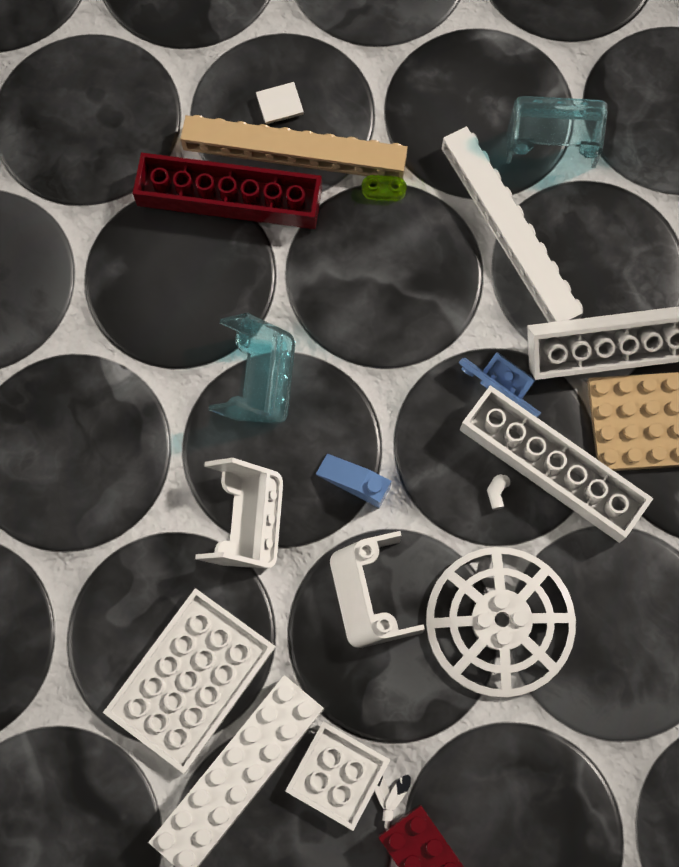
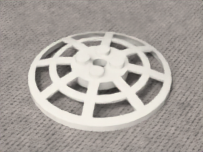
M492 547L466 554L443 572L429 597L426 610V629L434 656L452 679L475 693L489 697L507 698L535 691L548 683L561 670L573 647L576 633V617L573 602L567 588L560 577L547 564L524 551L513 548ZM501 554L524 558L541 569L531 578L520 571L503 568ZM484 555H491L492 569L478 572L467 581L455 573L460 566L472 559ZM548 575L560 589L568 613L553 612L549 597L540 586ZM494 576L495 590L485 595H482L472 586L481 579ZM504 576L517 578L524 581L527 585L519 594L505 590ZM448 579L459 590L453 598L449 617L434 618L437 597ZM534 591L542 600L546 613L531 612L526 600ZM464 594L476 603L472 616H457L459 604ZM503 613L507 615L509 623L506 627H500L496 624L495 616L497 614ZM547 623L545 637L539 647L529 637L532 624ZM569 623L566 645L561 657L555 663L545 653L553 637L554 624ZM472 626L478 640L470 649L466 647L461 639L458 627ZM450 627L454 643L463 655L454 667L447 661L440 649L435 628ZM521 644L533 654L523 662L514 665L510 664V650ZM485 646L497 650L500 654V665L487 663L479 659L477 655ZM538 660L549 670L535 682L520 688L511 689V673L524 670ZM470 663L485 671L500 673L501 689L481 686L468 680L461 673Z

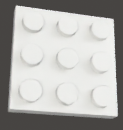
M323 721L285 792L354 831L390 759Z

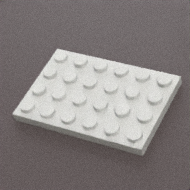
M195 588L103 713L180 772L186 774L276 646Z

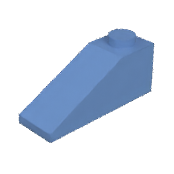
M330 454L325 456L316 473L322 479L378 508L382 505L392 482L367 468Z

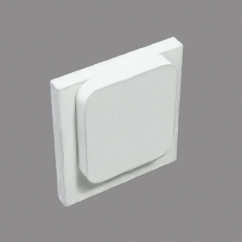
M294 82L256 92L265 124L304 114Z

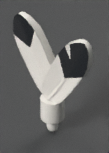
M409 775L401 777L391 792L382 776L375 789L377 798L384 809L382 821H385V829H388L390 822H393L394 811L392 810L399 805L410 787L411 777Z

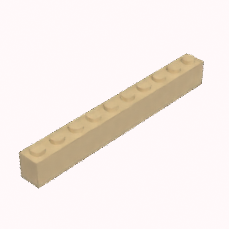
M185 115L180 138L183 150L396 181H403L408 146H403L399 143L387 144L380 143L377 140L365 141L358 140L355 137L344 138L333 134H316L307 130L301 132L286 127L273 128L265 124L252 125L243 121L230 122L221 118L209 119L200 115Z

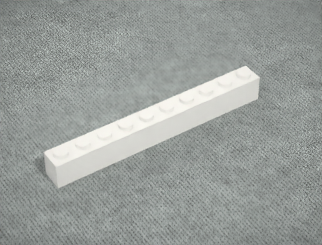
M466 126L444 137L442 142L444 154L548 323L580 319L583 315L582 304L571 294L569 283L561 278L557 264L550 260L545 245L536 238L533 226L526 222L522 208L515 204L510 189L501 182L500 173L496 168L493 169L488 154L479 147L476 135L471 133Z

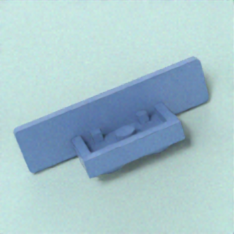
M495 353L484 370L466 358H462L458 362L463 366L461 369L471 377L476 375L482 380L480 383L488 389L491 385L535 417H539L541 414L540 411L522 399L536 380L500 353Z

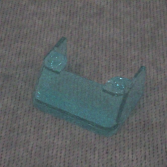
M534 96L517 98L514 101L507 130L506 163H511L513 152L520 155L527 154L533 149L534 144L579 147L581 155L585 158H591V168H596L603 151L607 103L601 100Z
M249 313L220 319V324L237 331L236 345L241 352L247 354L243 397L235 396L226 403L209 405V410L240 421L284 422L288 415L295 352L293 336L289 332Z

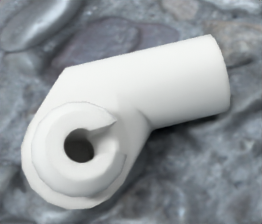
M499 474L495 476L487 489L492 510L504 507L501 493L504 488L510 485V478L507 475Z

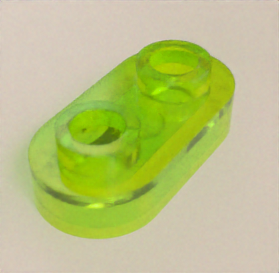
M369 175L362 181V194L368 199L399 201L406 195L407 185L400 177ZM375 183L377 186L370 187L369 184ZM393 185H398L399 188L394 189V188H392V186H393Z

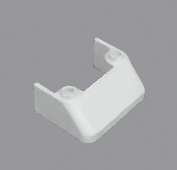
M236 458L205 462L204 467L222 472L221 483L223 489L227 493L234 495L230 541H220L216 545L214 553L196 554L195 559L223 566L273 567L277 561L283 492L281 475L276 471Z
M401 531L360 540L334 552L330 558L331 571L347 640L353 647L363 648L422 634L425 630L424 624L399 630L394 616L389 613L374 614L362 566L372 564L377 560L379 547L400 543Z

